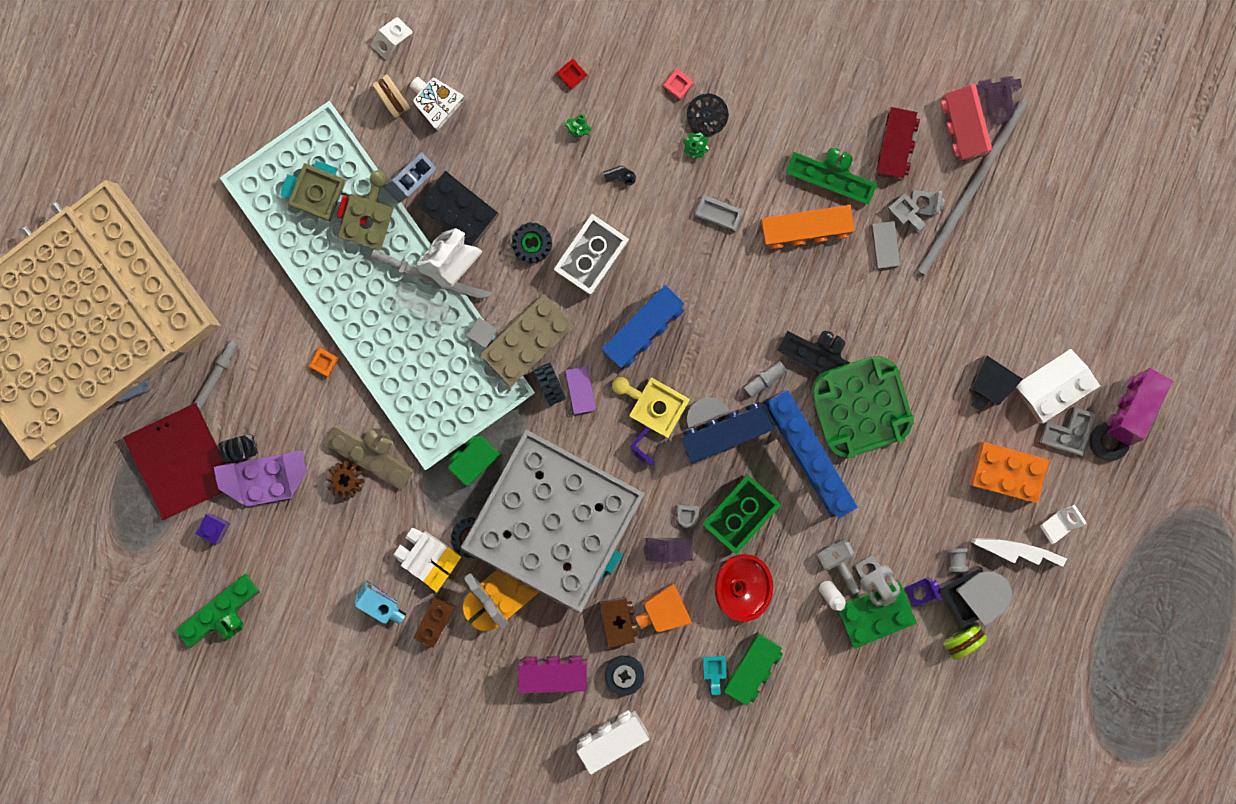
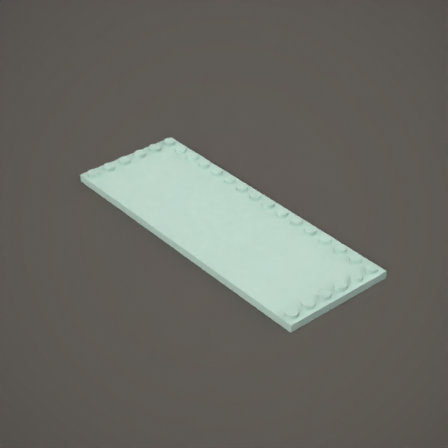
M328 101L221 176L220 179L420 464L427 470L467 442L472 436L477 435L534 395L535 392L524 376L510 388L479 356L486 348L467 337L478 318L484 319L466 294L448 288L445 289L405 272L400 273L399 269L372 258L373 248L337 237L342 219L336 218L341 197L343 195L349 197L350 194L368 199L372 187L370 175L378 170V168L333 104ZM317 160L337 167L336 176L347 180L330 222L287 205L289 199L280 196L287 174L298 178L304 163L314 167ZM382 187L376 202L394 207L380 252L399 261H407L409 265L417 267L419 259L430 249L431 244L401 202L398 203ZM368 217L367 223L365 225L360 224V226L368 229L372 223L371 219ZM495 335L489 345L497 339Z

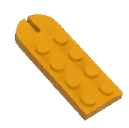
M565 563L563 564V569L567 570L571 565ZM495 570L480 583L498 606L506 620L539 593L498 570ZM471 591L463 602V613L467 620L482 608L485 609L484 605ZM487 610L470 623L474 628L481 631H491L499 627L491 619Z

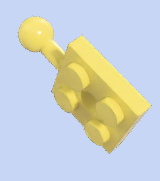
M617 377L612 382V389L615 393L620 395L626 393L638 400L629 416L667 438L670 436L690 400L652 377L643 392L631 387L629 381L624 377ZM662 401L665 403L666 410L663 414H656L654 412L653 405L655 402Z

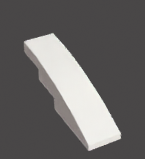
M973 538L971 543L1013 563L1020 556L1038 565L1042 558H1045L1063 567L1067 558L1045 549L1020 542Z

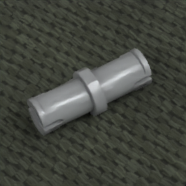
M779 361L764 373L763 371L760 372L759 376L745 386L744 389L752 398L766 387L770 388L773 386L772 383L785 374L787 370Z

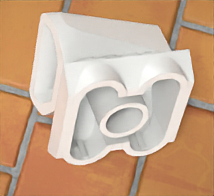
M455 228L442 232L433 241L430 249L419 259L417 268L420 273L433 278L441 287L445 289L451 288L476 261L482 251L474 246L464 245L465 234Z

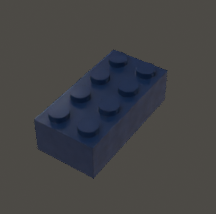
M755 402L745 406L746 411L742 413L735 410L724 415L725 420L718 422L717 419H713L703 423L705 428L697 430L696 427L684 431V436L680 437L690 463L775 430L766 404L760 405L759 402Z

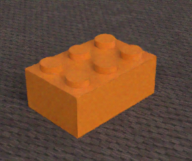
M980 442L968 485L1038 503L1050 460L990 443Z

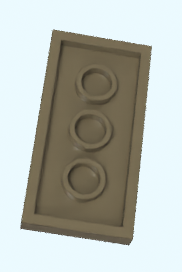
M543 294L479 356L511 388L575 326Z

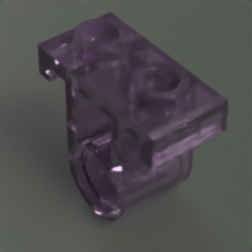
M1014 76L1000 78L1001 82L992 83V80L988 79L979 81L978 85H976L978 96L983 91L985 93L987 113L992 123L1001 125L1012 118L1014 106L1011 87H1013V91L1021 89V78L1014 79ZM997 107H1002L1006 111L1004 118L996 114Z
M646 538L644 545L646 560L663 563L693 561V538Z

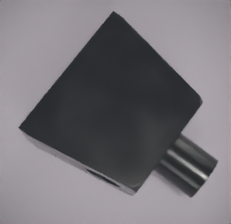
M988 355L983 356L969 387L971 391L977 394L971 406L980 412L984 410L988 402L994 406H999L1019 385L1023 378Z

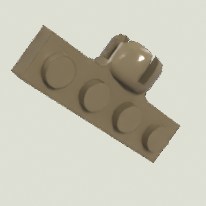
M339 425L334 427L325 446L398 489L403 490L414 469L389 455V449L393 440L388 433L379 441L378 439L383 430L378 428L370 429L366 437L362 439Z

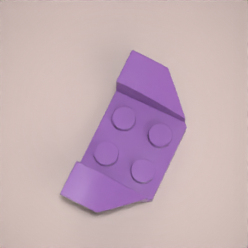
M303 450L214 467L218 489L246 506L293 498L297 487L307 472Z

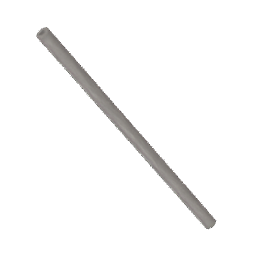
M1021 99L994 143L992 150L988 153L920 266L918 272L922 275L927 274L1029 104L1027 101Z

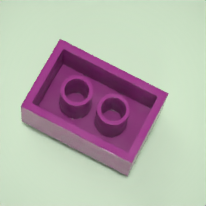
M1148 368L1143 372L1140 371L1136 376L1133 375L1127 383L1126 387L1129 389L1126 395L1123 394L1117 403L1119 409L1116 415L1113 414L1107 423L1109 428L1106 433L1128 446L1144 440L1173 380L1152 368Z
M570 655L568 659H560V656H546V660H538L537 656H525L518 664L519 693L587 691V659H582V655Z

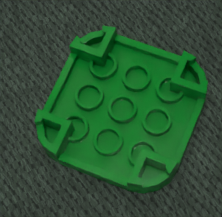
M879 355L870 356L827 370L814 381L812 399L824 438L829 448L837 455L855 458L857 454L894 442L900 443L906 440L905 437L910 433L914 424V417L911 413L900 377L901 373L898 367L888 358Z

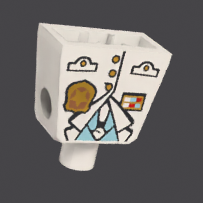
M416 77L409 86L418 94L413 100L414 104L437 131L440 130L466 100L461 93L434 77L427 84L419 77Z

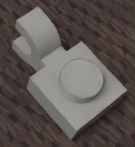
M906 193L888 207V210L902 225L908 221L917 233L925 227L926 224L916 215L920 208Z

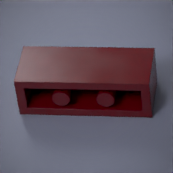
M890 107L875 175L896 180H902L904 175L908 176L911 165L910 162H907L909 153L913 154L915 141L912 140L913 132L918 131L920 119L917 118L918 112Z

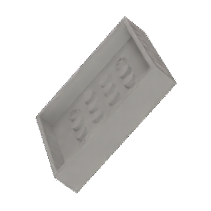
M526 429L463 543L461 551L570 610L581 614L645 493ZM537 472L543 473L544 477L543 479L538 480L535 477V474ZM596 504L602 505L603 510L601 512L595 510ZM509 531L512 536L509 539H505L503 533ZM569 563L571 570L565 571L563 564Z

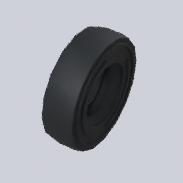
M1102 422L1091 432L1090 447L1093 453L1102 460H1119L1126 455L1130 446L1119 441L1117 447L1113 450L1106 449L1102 444V438L1109 426H1107L1108 422Z

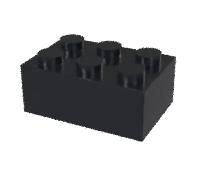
M444 171L417 205L448 231L456 228L465 234L464 244L469 246H475L499 216L496 210L447 171Z

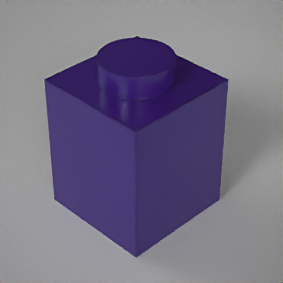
M212 513L206 514L196 535L215 545L219 544L230 523Z

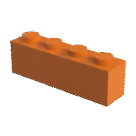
M851 205L772 216L760 220L764 246H770V249L783 248L784 243L792 242V246L806 244L805 240L814 239V243L828 241L827 237L836 236V239L849 238V234L855 231Z

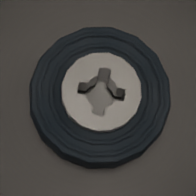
M626 655L613 658L605 669L607 687L613 693L620 696H629L636 693L644 682V670L641 663L636 658Z

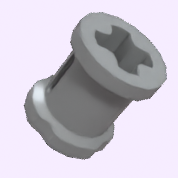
M968 548L947 549L948 553H950L951 567L948 568L949 572L969 571V567L966 566V552H968Z

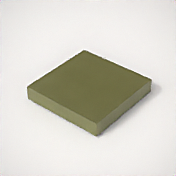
M304 163L287 205L330 222L347 180Z

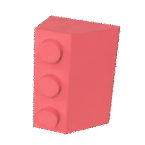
M972 84L946 93L942 97L943 100L940 101L943 114H947L948 122H946V129L948 135L953 137L954 144L951 146L954 157H958L960 162L983 156L990 152L992 146L976 85Z

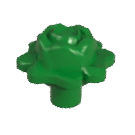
M578 114L574 119H567L565 127L569 129V133L573 137L589 135L592 129L587 124V121H585L586 116L583 114Z
M690 133L688 138L683 140L685 145L684 153L689 154L691 159L695 157L703 158L704 153L709 151L707 146L708 138L704 137L702 133Z

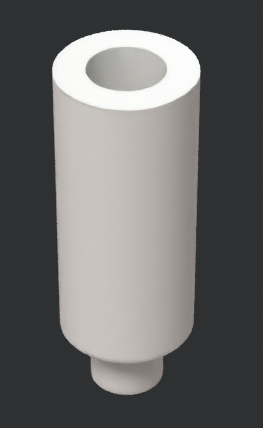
M831 581L823 582L819 587L821 595L833 610H843L845 598Z

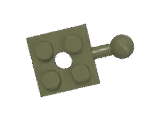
M376 170L370 175L372 187L368 199L353 194L349 195L338 231V238L381 251L394 207L376 202L380 188L384 187L388 180L387 175L383 171ZM362 216H368L371 219L372 223L368 229L362 228L359 224Z

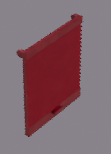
M197 403L123 437L161 513L160 516L163 521L223 493L218 489L214 467L227 464L220 457L219 448Z

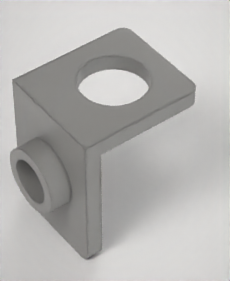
M914 190L912 201L915 204L920 196H924L929 200L928 207L920 209L917 213L931 216L939 214L944 207L945 198H942L943 191L931 193Z

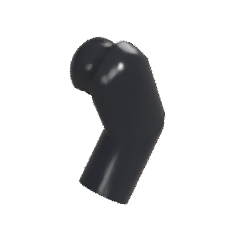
M622 165L603 171L606 182L619 179L630 186L636 181L635 173Z

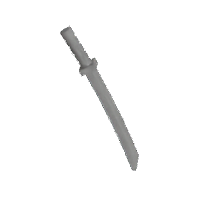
M376 249L371 254L372 258L399 269L400 273L405 272L439 285L433 278L420 273L417 267L409 265L407 261H399ZM458 282L453 287L448 288L477 298L492 295L491 292Z

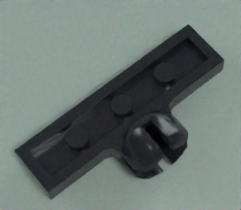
M787 330L777 351L820 373L851 363L841 357L845 341L840 336L836 335L831 346H829L834 337V334L830 331H823L818 340L813 343Z

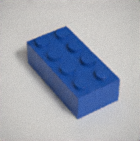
M665 284L602 348V351L620 368L623 366L628 368L637 359L634 355L639 350L644 352L653 343L650 339L655 334L659 337L669 327L666 323L671 318L675 321L685 311L682 308L685 303Z

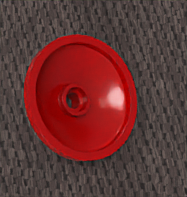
M739 554L728 559L721 566L715 580V597L721 611L730 619L748 622L757 619L767 610L773 596V579L767 565L760 558L749 554Z

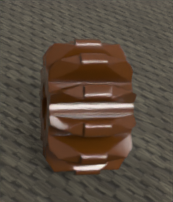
M349 461L344 462L343 468L340 463H336L337 471L332 468L329 469V472L334 476L326 477V481H333V484L327 487L328 490L336 488L333 494L335 497L342 491V499L347 498V492L351 498L355 497L353 489L358 492L362 491V488L357 483H365L364 479H358L357 477L362 475L363 471L354 472L358 466L357 464H353L349 469ZM343 474L351 479L348 481V486H346V483L341 484L340 480L343 479Z

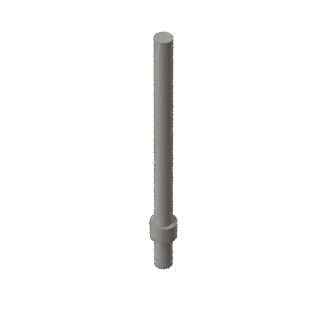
M230 340L223 354H220L215 361L217 363L194 402L197 403L199 409L202 408L224 368H228L232 360L230 358L239 345L235 341Z

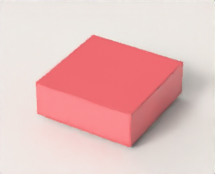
M676 68L663 85V88L678 100H681L694 82Z

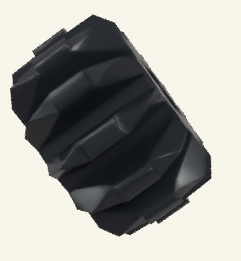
M251 434L224 440L218 444L220 457H222V461L225 463L253 457L258 453L257 442Z

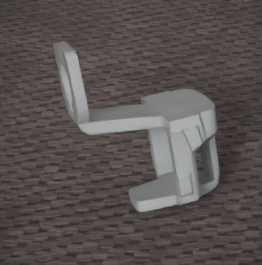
M870 556L856 564L855 568L861 577V588L864 592L868 593L873 604L886 607L896 601L901 591L898 583L893 578L894 573L891 568L886 565L881 567L874 556ZM867 564H872L876 567V570L868 575L863 573V568ZM886 575L897 591L892 592L884 580ZM869 585L875 586L882 597L880 601L877 602L868 587Z

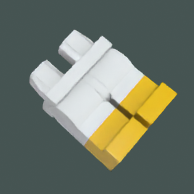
M412 527L405 538L415 544L413 549L409 551L400 545L393 555L402 562L401 566L437 592L462 556L425 531L423 533Z

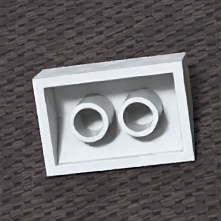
M1069 349L1023 379L1016 389L1038 423H1044L1100 385L1086 364L1072 349Z

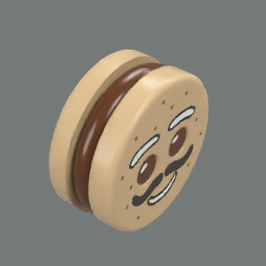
M386 74L382 77L383 79L372 83V86L392 116L397 118L400 116L399 113H403L404 110L406 112L410 107L389 75Z

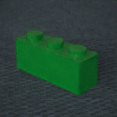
M758 632L723 688L724 692L748 706L749 702L754 703L760 693L757 690L760 684H765L771 675L769 669L773 663L777 665L783 655L780 652L782 647Z

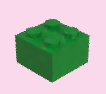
M484 435L472 436L465 444L467 449L463 453L458 451L449 460L451 465L448 468L466 486L471 485L502 454Z

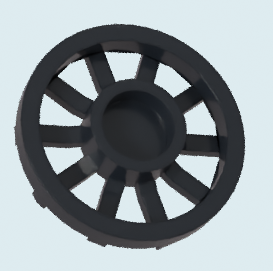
M709 93L695 97L687 109V121L690 127L696 133H702L704 136L715 135L723 130L729 117L725 101L719 96ZM703 98H710L708 105H705ZM716 99L719 102L712 107V101ZM700 100L702 108L698 107L694 103ZM722 104L725 111L716 112V109ZM692 107L698 110L699 113L690 114ZM725 114L724 121L716 117L717 115ZM699 117V120L693 124L691 118ZM717 121L722 125L716 129L713 122ZM701 122L704 123L703 131L697 128ZM707 124L711 125L713 131L706 132Z

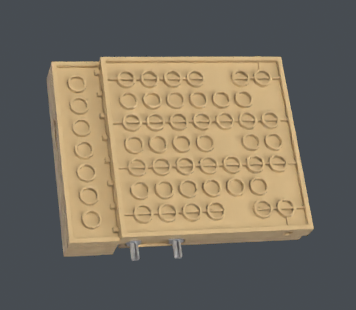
M104 180L71 207L66 206L62 210L57 202L54 205L52 204L51 208L56 215L33 233H31L28 227H23L20 231L25 239L0 258V419L29 460H38L41 457H45L118 399L167 364L178 352L187 353L221 327L117 183Z

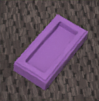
M588 367L566 370L574 414L596 410Z

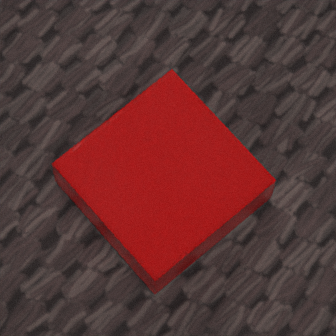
M573 58L556 73L571 91L588 76Z

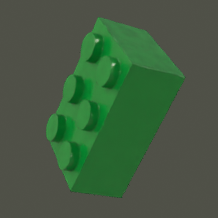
M746 474L702 524L731 551L737 554L781 504L751 476Z
M895 580L900 587V594L895 602L886 607L873 604L870 596L865 592L846 600L844 609L838 611L851 646L854 649L917 624L900 581ZM892 582L887 583L892 592L897 591ZM877 589L870 590L877 602L880 601L882 597Z

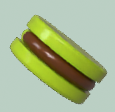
M974 622L952 634L944 641L943 645L950 653L951 658L957 660L978 649L987 641L988 637L985 632L983 633L980 624Z

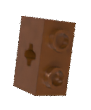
M435 596L413 638L434 648L456 606Z
M626 597L600 601L608 648L635 643L634 637L638 636L636 623L631 624L630 615L634 614L632 601L627 602ZM616 616H621V619L626 620L623 622V627H618V624L613 623V621H616Z

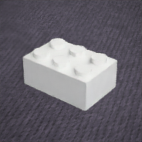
M591 214L554 268V271L592 296L628 244L629 239Z
M627 710L618 716L616 722L611 724L609 721L600 726L596 734L591 735V733H588L580 738V742L577 745V753L591 775L648 741L649 733L636 711L634 710L630 713Z

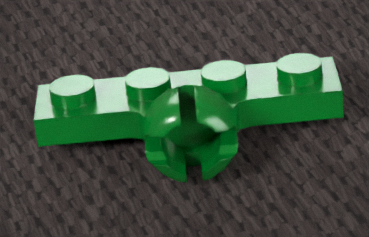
M830 148L823 161L793 152L786 170L787 174L865 204H870L877 183L850 172V166L853 161L852 155L844 151L840 162L837 163L836 161L840 153V149Z
M244 574L178 627L176 631L189 648H192L214 630L220 638L230 639L235 636L234 629L239 633L243 628V622L238 616V610L260 593L249 575Z

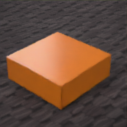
M319 347L308 367L329 378L339 358Z

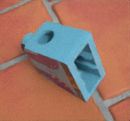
M367 580L354 598L355 607L385 624L389 619L400 624L406 615L405 612L397 608L398 604L395 598ZM380 605H387L385 609L378 608Z

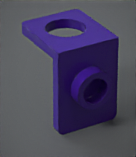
M646 427L632 443L631 447L636 451L634 456L644 463L647 460L654 466L656 463L636 447V444L648 432L649 428Z
M929 577L905 587L914 607L933 599L941 600L939 584L936 580L933 581ZM921 586L925 589L926 595L923 599H916L913 596V591L916 587Z

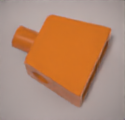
M674 582L646 600L644 606L647 612L635 617L640 629L653 624L657 633L692 623Z

